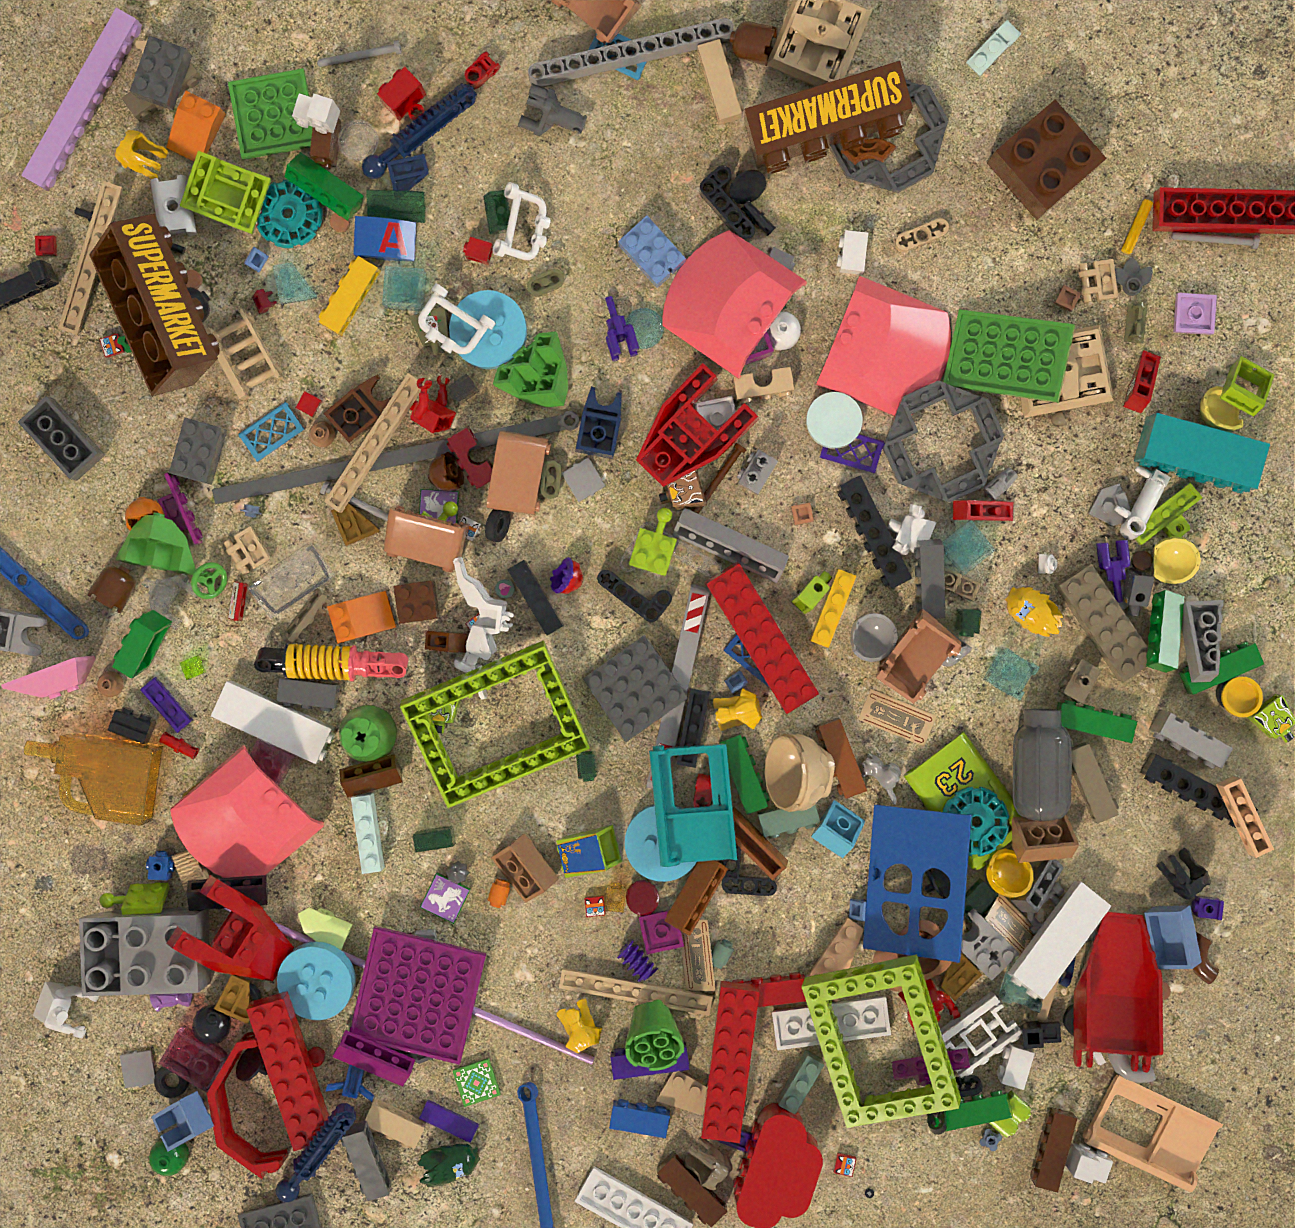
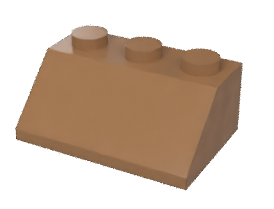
M1067 814L1061 819L1051 821H1036L1026 817L1012 818V847L1018 863L1072 858L1079 847Z
M525 833L491 857L525 903L544 893L559 880L554 870L550 868Z

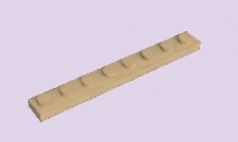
M102 181L58 327L60 330L75 335L80 333L97 277L96 269L89 255L108 225L114 221L123 188Z
M407 373L324 502L336 511L343 512L417 399L421 389L416 384L418 379L412 374Z
M562 968L559 984L560 989L642 1004L661 1000L669 1009L707 1016L710 1015L713 995Z

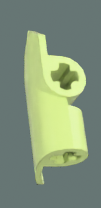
M309 907L298 913L305 934L316 942L328 943L342 950L353 926L352 923L336 918L331 911L321 908L315 910Z

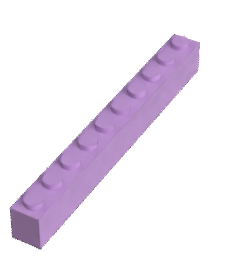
M118 8L114 10L21 176L46 191H49L55 185L59 171L64 169L68 155L74 151L75 143L83 135L85 125L92 119L96 106L103 100L106 88H109L112 84L115 72L121 68L123 58L130 52L132 42L141 32L142 25L137 19Z

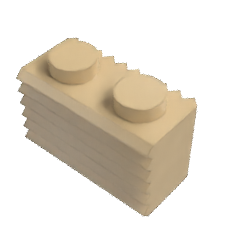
M188 850L172 856L185 892H187L188 880L208 879L210 875L212 876L211 871L199 863Z

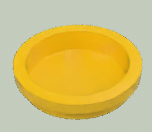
M1236 677L1229 680L1223 687L1221 700L1224 708L1230 714L1236 717H1249L1260 709L1263 702V693L1258 683L1253 679Z

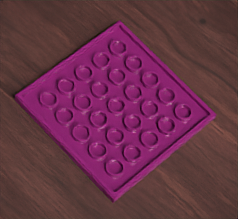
M374 926L350 1032L385 1047L460 1065L487 953Z

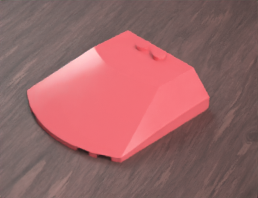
M728 230L701 245L681 266L666 296L662 326L740 379V374L749 355L791 296L802 286H806L807 282L749 242Z
M859 276L816 385L832 392L844 393L855 401L895 416L903 396L941 380L948 362L951 345L948 313Z
M244 745L170 809L175 830L189 853L204 867L223 878L266 875L324 827L322 820L317 821L311 818L256 765Z

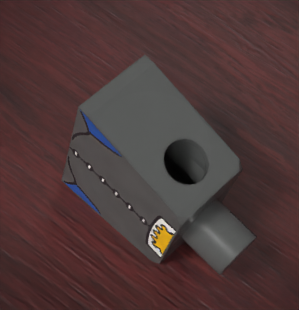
M1125 570L1126 579H1124L1123 601L1129 605L1128 615L1139 616L1141 606L1148 607L1154 577L1145 571Z

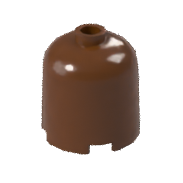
M751 21L740 23L736 31H732L730 35L733 53L740 59L767 66V61L773 49L771 47L773 38L777 39L778 28Z
M122 565L119 568L107 566L100 572L86 595L91 597L94 594L96 601L110 609L114 606L117 607L116 612L121 614L136 587V581L129 574L130 570Z

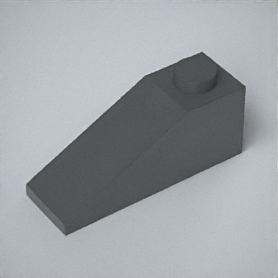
M1056 859L1044 860L1033 871L1034 881L1031 889L1025 895L1011 898L1010 901L1021 912L1038 913L1064 867Z

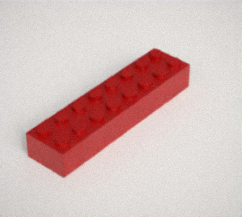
M1160 187L1153 193L1152 231L1295 235V190Z
M735 562L706 580V586L784 712L788 714L819 695V692L740 563Z
M729 981L720 982L701 1128V1138L740 1143L760 993L759 985Z
M285 991L251 1001L246 1011L293 1151H297L309 1145V1141L313 1140L312 1137L316 1136V1132L324 1125V1121L328 1120L329 1114L289 993Z

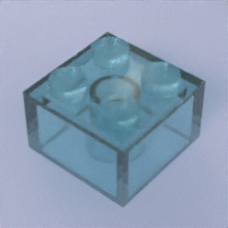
M385 266L382 305L386 309L422 311L425 304L427 279L425 270Z
M972 520L965 522L942 541L944 544V554L962 575H966L995 551L994 547Z

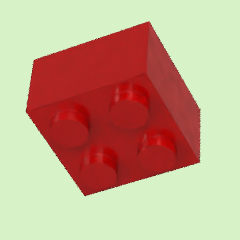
M406 67L398 69L388 83L380 86L377 93L382 104L398 121L408 113V109L412 104H418L426 96L422 84Z

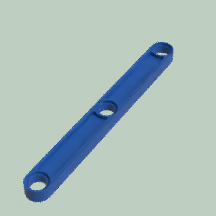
M0 547V573L68 635L77 640L85 639L89 634V627ZM22 574L27 577L25 585H21L18 582V578ZM77 626L83 628V635L77 636L74 630Z

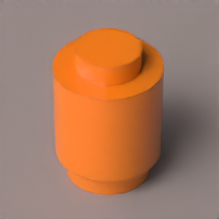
M498 878L495 879V882H492L487 898L491 906L501 908V905H506L511 889L509 887L510 882Z

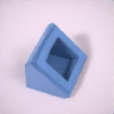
M253 246L244 264L260 273L269 256Z
M741 671L725 680L733 695L749 685Z
M850 899L849 918L865 921L867 900Z

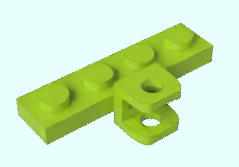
M1189 483L1152 512L1144 533L1135 538L1136 542L1141 546L1160 530H1163L1168 537H1182L1190 530V525L1181 514L1203 497Z

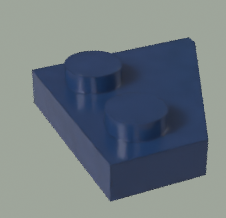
M425 154L393 160L387 163L396 200L400 199L429 175Z

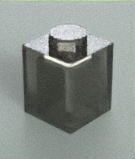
M467 373L448 386L450 389L449 396L454 402L458 401L460 404H463L480 392Z

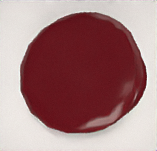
M645 880L632 883L626 892L628 908L637 915L652 913L659 903V893L656 887L651 882Z

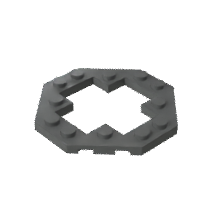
M905 79L910 99L912 98L930 130L914 139L922 157L890 174L884 162L876 160L864 167L860 161L854 165L844 154H841L842 148L840 143L830 145L829 148L847 179L900 193L933 174L948 124V118L930 86L919 85Z
M938 380L901 398L882 449L898 484L943 501L951 502L985 486L1004 433L990 400ZM945 399L952 416L968 409L971 410L985 443L968 451L975 469L941 484L934 467L916 475L901 440L918 433L911 414Z

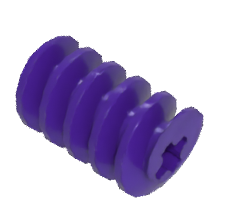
M631 939L619 950L620 953L617 958L624 957L625 959L622 964H630L627 970L634 969L632 976L634 977L639 974L640 976L637 981H645L658 968L652 969L654 963L652 961L647 963L649 957H642L644 951H637L639 946L637 944L632 945L634 940Z

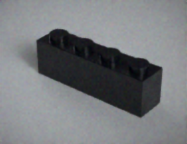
M522 560L507 569L546 636L564 626L563 622L526 560Z
M691 688L680 747L701 745L711 691ZM699 754L678 755L677 765L696 768Z
M267 875L216 878L259 903L260 906L268 905ZM207 879L188 880L186 894L189 911L225 908L200 893Z

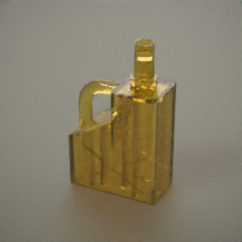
M80 733L60 735L59 741L56 740L54 743L26 741L24 755L50 759L52 763H56L54 774L60 775L59 797L62 804L70 811L93 815L94 819L138 826L153 820L163 750L162 745L141 744L135 741ZM72 777L78 778L88 803L76 801L72 797Z

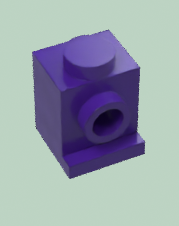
M1195 896V900L1191 904L1193 915L1200 918L1222 920L1223 900L1214 897ZM1207 906H1209V912H1206Z

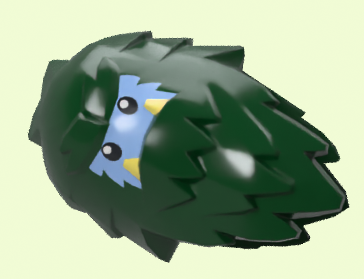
M469 1144L443 1145L424 1152L417 1165L423 1166V1169L428 1171L423 1174L424 1177L419 1180L420 1183L426 1184L427 1187H440L454 1182L462 1176L471 1175L481 1159L478 1156V1147L472 1148Z

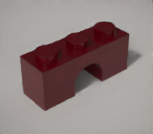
M469 425L447 438L448 442L446 444L452 453L455 452L459 458L457 463L462 470L465 468L467 471L469 483L472 486L475 485L478 489L490 482L493 465L489 458L482 462H475L469 456V449L478 443Z

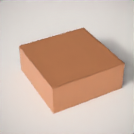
M1063 285L1054 304L1072 312L1081 293Z
M810 503L791 506L794 525L814 522Z

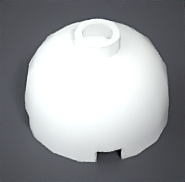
M780 312L767 330L773 349L780 351L790 349L798 342L801 335V327L798 319L793 314Z

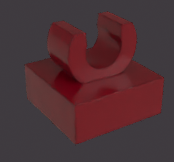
M264 288L257 290L252 296L259 315L266 313L269 308L274 307L277 301L271 302L268 300V297L272 296L273 292H265Z

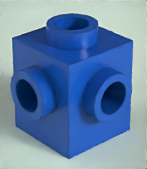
M156 851L155 854L149 856L146 861L148 879L164 881L171 879L176 868L172 859L173 855L168 854L167 851Z

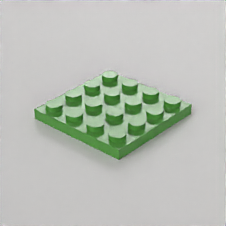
M303 68L228 82L239 148L243 160L311 147L313 127H301L296 124L297 122L292 117L298 95L309 96L306 74Z

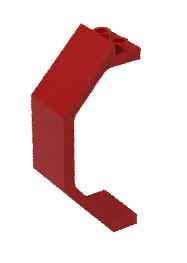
M247 1032L235 1044L208 1090L207 1098L211 1119L214 1124L213 1130L216 1146L260 1179H263L267 1173L277 1172L288 1157L287 1149L261 1152L233 1129L225 1083L243 1049L258 1046L254 1032Z

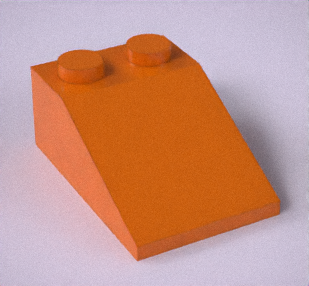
M185 91L177 107L166 148L194 162L198 151L208 153L226 113L221 107Z
M386 591L327 606L337 644L396 628Z

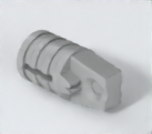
M1007 468L983 487V491L991 500L995 501L1018 478L1017 473L1011 468Z

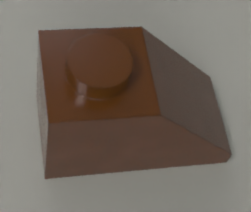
M426 630L425 650L466 653L468 634Z

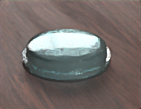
M637 309L631 312L625 320L626 324L633 325L640 349H648L655 346L663 336L664 326H662V319L651 309Z

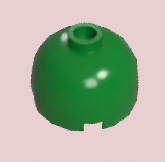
M160 1138L151 1148L149 1164L158 1175L164 1177L173 1176L186 1166L189 1149L186 1143H183L167 1151Z

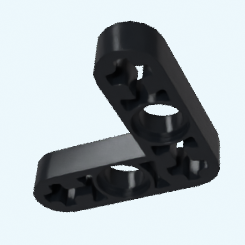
M738 846L736 848L737 860H733L736 862L737 867L732 871L727 870L721 881L722 889L728 894L772 896L777 891L775 880L769 877L740 876L741 848ZM732 859L723 860L722 865L726 867V863ZM732 880L734 884H739L738 880H741V890H738V886H732V889H728L725 883ZM746 881L754 882L753 890L748 891L744 888ZM757 881H761L760 885H767V882H770L774 887L770 888L768 892L763 887H760V891H757Z
M978 1076L955 1077L957 1085H959L958 1089L961 1097L975 1096L982 1092L983 1085ZM972 1083H976L974 1088H971ZM946 1111L927 1114V1123L933 1134L940 1135L946 1131ZM935 1117H938V1120H939V1122H940V1123L938 1124V1127H935V1125H936V1118H935Z

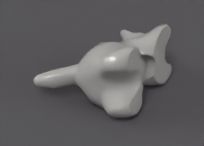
M868 753L866 760L862 763V777L867 775L874 776L881 786L886 789L892 804L895 805L896 796L893 788L900 780L901 770L899 766L894 763L884 765L877 756Z

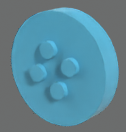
M491 290L478 291L465 297L456 306L478 321L482 315H485L496 323L492 330L487 329L470 353L459 354L470 365L481 369H497L501 364L504 363L506 365L514 358L512 355L525 345L527 339L525 317L517 303L507 295ZM452 313L449 324L450 339L459 346L464 347L470 342L477 329Z
M654 804L643 808L632 818L626 830L625 851L630 864L639 874L654 881L665 882L684 876L694 867L696 862H684L672 867L660 866Z
M308 942L295 948L284 959L278 971L277 986L279 993L288 991L295 1014L310 1020H324L337 1015L348 1004L355 991L356 974L351 961L339 948L324 942Z

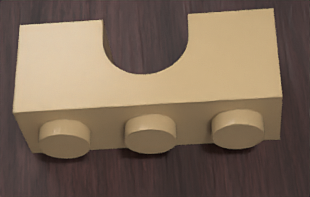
M791 367L771 370V383L766 387L756 385L752 373L741 375L740 379L733 376L736 402L741 401V404L751 403L754 398H760V401L772 399V395L778 394L779 397L790 396V392L794 391Z

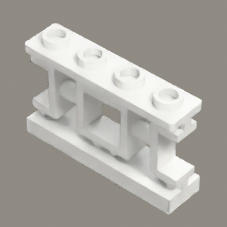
M992 991L961 1013V1017L950 1021L940 1029L946 1049L949 1047L952 1050L970 1048L975 1054L969 1060V1068L955 1070L961 1078L971 1075L974 1072V1068L987 1063L990 1059L989 1057L1002 1052L1008 1043L1017 1041L1020 1038V1034H1022L1021 1029L1014 1020L1005 1025L996 1012L1004 1006ZM990 1010L995 1019L985 1024L980 1016ZM981 1024L990 1037L974 1048L965 1035ZM1001 1025L1006 1033L996 1039L991 1031ZM959 1033L964 1041L955 1047L949 1039Z

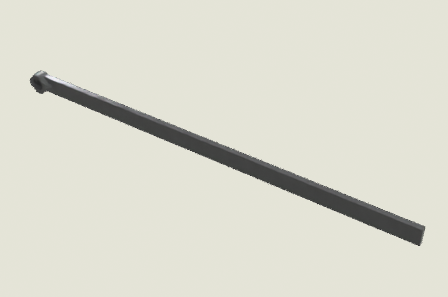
M566 411L563 415L474 433L478 443L470 448L469 451L497 445L499 433L503 430L540 436L564 430L573 431L579 426L580 419L576 413ZM567 416H571L572 419L575 418L572 426L565 424ZM447 439L389 451L379 455L369 472L436 458L443 453L452 452L446 444L448 442ZM351 460L212 489L215 504H221L338 479Z

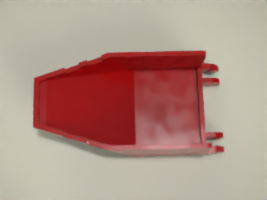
M1107 912L1100 921L1074 989L1073 1059L1076 1067L1081 1066L1082 1051L1087 1052L1085 1056L1087 1068L1093 1066V1052L1132 1055L1131 1070L1135 1072L1138 1070L1139 1056H1143L1142 1069L1143 1072L1148 1073L1152 1057L1163 1055L1161 969L1158 968L1155 959L1156 954L1152 950L1149 941L1150 936L1143 915Z

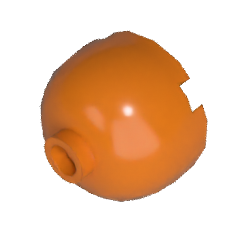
M146 497L137 498L128 505L125 511L127 528L131 531L132 527L145 515H153L154 512L164 514L162 506L157 501Z

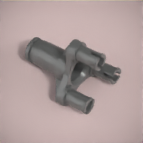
M531 84L526 104L541 109L542 115L540 120L536 121L521 114L517 127L534 132L533 134L539 137L553 127L554 124L573 132L577 131L578 134L582 133L587 119L586 115L582 116L579 112L561 106L555 90Z

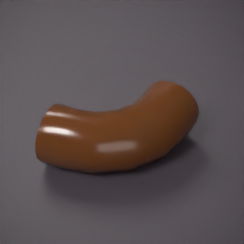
M1196 932L1202 962L1192 970L1202 981L1211 984L1219 973V969L1208 959V950L1212 941Z

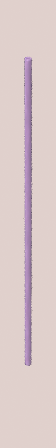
M274 922L286 936L303 943L316 942L309 936ZM344 952L352 964L362 968L365 967V960ZM477 1007L473 1009V1015L591 1065L595 1057L581 1051L576 1053L566 1048L564 1044Z

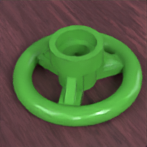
M209 562L201 565L192 576L191 586L193 592L202 599L217 597L226 587L227 573L218 563ZM215 568L216 570L214 572H209L206 569ZM221 574V584L217 590H214L215 579ZM197 582L207 587L208 593L201 592L198 589Z

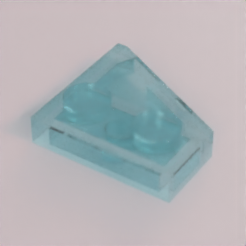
M292 262L273 266L281 305L317 299V294L311 289L303 276L300 275Z

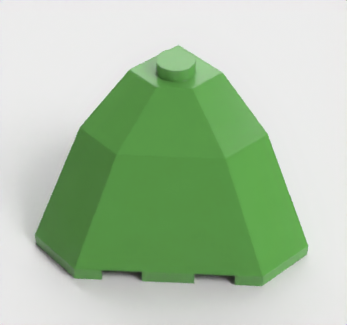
M556 331L539 333L533 338L535 341L528 347L523 346L512 355L514 358L506 365L503 363L497 368L493 385L527 403L544 407L564 406L568 392L567 365L558 333Z
M155 512L153 515H145L132 527L116 556V561L136 566H151L152 569L169 570L185 575H193L196 571L184 533L172 520L166 519L164 514Z

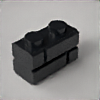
M128 707L116 709L108 731L138 743L147 744L156 725V722L151 720L152 717L143 713L140 716L134 714V710Z

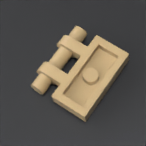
M1113 259L1094 261L1092 263L1093 270H1088L1087 263L1079 264L1080 272L1078 274L1082 282L1081 296L1084 297V303L1092 302L1091 294H1096L1097 301L1118 298ZM1094 276L1095 287H1090L1089 277Z
M251 526L234 536L237 541L235 545H233L230 539L224 542L227 548L226 552L229 556H232L236 563L235 567L241 571L243 576L250 573L247 568L248 564H251L252 568L256 569L271 560ZM240 549H242L243 553L246 556V558L243 560L237 552Z

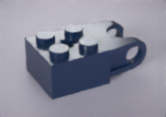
M591 386L581 416L575 452L613 459L621 421L622 392L617 391L613 403L603 406L596 400V387ZM596 431L600 432V436L603 437L596 439L595 436H593V434H595Z

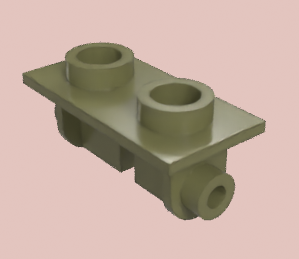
M1144 302L1128 303L1124 342L1144 343L1147 305H1144Z

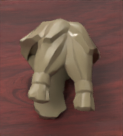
M700 1136L698 1142L708 1149L709 1154H705L694 1145H691L688 1152L695 1157L687 1155L683 1163L686 1168L692 1170L699 1177L701 1186L710 1190H716L733 1170L732 1163L728 1154H724L712 1146L710 1141ZM696 1158L700 1159L709 1168L702 1166Z

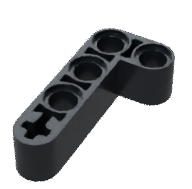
M721 165L702 180L699 188L700 195L733 233L750 242L754 238L755 227L723 191L730 183L732 173L729 167ZM723 172L727 174L728 178L720 180L717 175ZM710 185L713 187V191L706 193L703 187ZM724 200L726 205L718 207L716 201ZM736 214L739 219L736 222H732L728 216ZM743 229H744L745 231L750 230L749 235H748V234L743 235V234H742V233H743Z
M44 260L34 261L27 266L29 271L1 283L0 310L58 285L59 281L51 264Z
M602 570L597 576L598 583L648 622L657 621L672 601V596L667 590L658 591L652 600L649 601L609 570ZM609 573V578L613 582L615 579L619 580L614 584L612 590L609 589L610 583H602V574L607 575ZM618 585H625L627 588L625 595L620 596L616 593ZM660 593H666L669 596V601L666 604L659 603L658 595ZM638 596L641 598L642 604L640 607L632 606L631 599ZM649 608H654L657 611L656 618L649 619L646 616V611Z

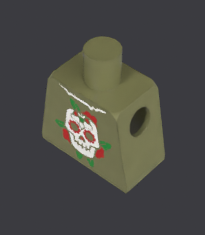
M440 307L431 310L426 318V323L450 338L447 309ZM420 313L409 316L424 347L432 346L434 355L445 353V350L441 348V342L436 340L433 343L425 337L427 333L420 328L418 323Z

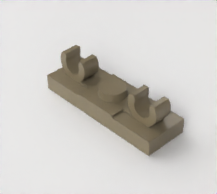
M316 589L284 632L286 638L292 643L296 640L302 644L303 640L299 638V635L302 633L309 635L305 628L314 621L317 610L319 609L322 613H326L322 605L324 603L332 604L322 590Z

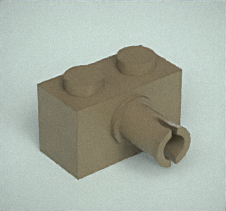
M1077 658L1076 661L1073 660L1071 662L1067 677H1063L1060 681L1058 692L1083 704L1102 670L1083 659Z

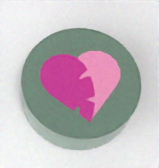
M503 579L496 584L495 591L499 597L509 598L514 594L515 586L510 580Z

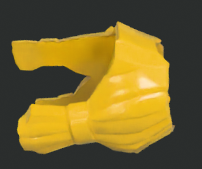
M128 130L125 132V138L120 141V145L116 148V159L124 168L128 167L135 172L143 173L144 176L150 179L158 178L157 174L145 169L143 165L160 171L161 164L135 151L138 149L147 150L166 159L168 151L164 147L149 141L139 131Z
M744 688L740 696L713 699V706L715 709H718L715 712V717L720 731L743 724L754 730L762 719L757 695Z
M586 998L580 999L577 1002L580 1011L575 1008H569L567 1010L561 1009L556 1013L564 1025L567 1034L570 1036L565 1047L576 1053L592 1045L599 1044L603 1027H595Z

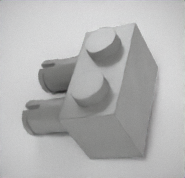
M759 449L756 453L752 451L747 460L750 464L747 469L742 468L737 476L740 479L738 484L756 495L759 494L778 462Z

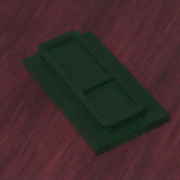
M366 190L368 217L389 218L416 223L426 222L425 192Z

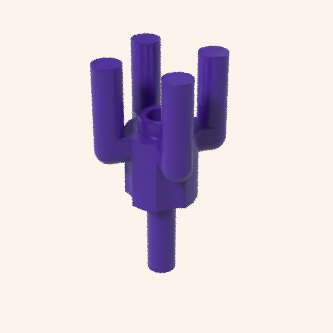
M606 297L605 301L611 317L606 320L608 327L606 342L612 361L619 360L618 355L621 354L618 343L623 341L627 343L630 357L637 356V350L640 348L633 325L626 324L624 316L617 314L613 297Z
M1128 540L1115 541L1116 557H1110L1108 543H1096L1099 568L1105 569L1107 581H1113L1114 598L1116 601L1123 603L1120 580L1126 579L1125 568L1131 564Z

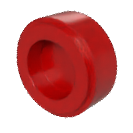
M312 1047L308 1050L312 1066L319 1067L322 1065L326 1058L324 1050L320 1047Z

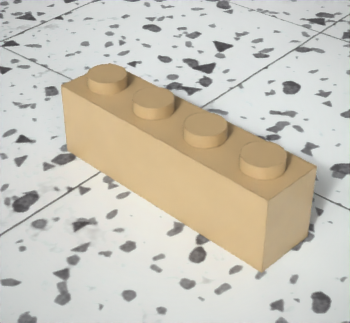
M720 39L698 45V57L718 124L721 125L741 119L744 107L742 101L737 99L738 87L736 81L732 82L731 75L733 71L731 64L726 62L727 50L725 44L721 45Z

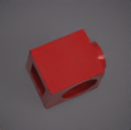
M470 237L469 242L466 241L464 244L463 252L466 259L489 265L493 253V244Z

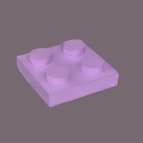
M1177 293L1173 333L1214 334L1217 295Z

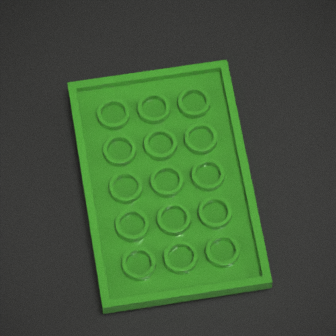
M959 309L943 382L960 389L1059 403L1075 325Z

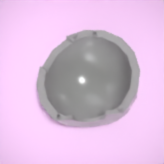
M869 613L862 615L854 621L850 635L851 648L854 654L861 660L869 662L880 661L887 657L895 648L898 639L897 629L893 622L885 615Z

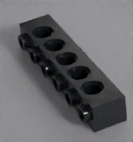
M861 475L838 486L839 491H837V494L841 501L845 500L848 506L846 512L850 519L854 518L857 524L854 526L859 536H863L865 540L863 542L864 548L867 553L871 552L874 558L871 561L875 569L880 570L882 574L880 579L883 585L893 589L913 579L900 553L892 548L895 543ZM853 494L860 496L861 501L859 504L852 503L851 496ZM862 511H866L869 514V519L866 522L860 519ZM871 528H875L878 531V536L875 539L870 538L868 534ZM879 545L886 547L887 551L884 556H880L877 553ZM889 562L895 565L893 573H889L886 570V565Z
M1155 753L1149 754L1140 773L1145 775V780L1153 784L1155 782L1162 784L1161 788L1165 791L1179 793L1178 798L1186 802L1192 800L1196 803L1195 807L1206 811V809L1212 811V816L1221 821L1225 818L1230 821L1228 825L1236 828L1216 786ZM1164 769H1166L1167 776L1166 778L1162 779L1160 774ZM1183 778L1184 785L1179 788L1177 783ZM1200 788L1201 794L1195 797V790ZM1214 797H1217L1218 803L1215 806H1212V799Z

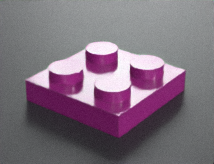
M669 910L639 916L647 955L684 947L681 931L664 921Z

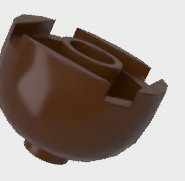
M446 452L437 456L431 461L429 466L428 479L430 483L437 489L445 492L460 489V486L464 484L463 471L460 466L457 468L454 462L457 458L452 453Z

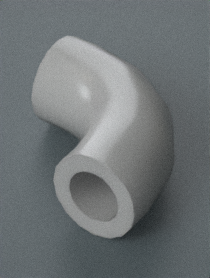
M1108 1054L1114 1071L1126 1080L1135 1083H1149L1156 1080L1152 1065H1150V1071L1146 1073L1143 1072L1142 1064H1138V1070L1135 1072L1131 1070V1060L1128 1055Z

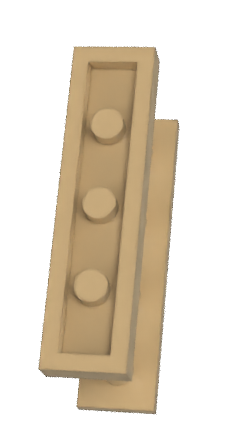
M241 309L239 312L243 318L218 332L209 327L205 330L207 334L212 333L216 337L220 348L217 360L238 398L245 401L250 398L248 394L250 388L274 375L280 381L284 378L281 375L283 373L281 366L278 362H274L253 324L256 322L250 312L247 313ZM245 325L248 326L252 335L229 348L222 347L220 343L222 338ZM254 342L257 343L261 352L238 365H232L229 359L232 354ZM266 359L270 369L247 382L241 381L238 376L241 374V371Z

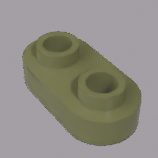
M550 269L534 276L528 281V291L535 297L550 293L563 286L564 275L558 269ZM558 277V282L553 283L551 279ZM539 284L541 288L540 290H534V286Z
M553 460L547 461L542 468L540 491L547 499H554L560 493L562 468L558 462ZM551 467L556 469L554 474L549 473ZM549 486L554 487L553 493L547 492Z

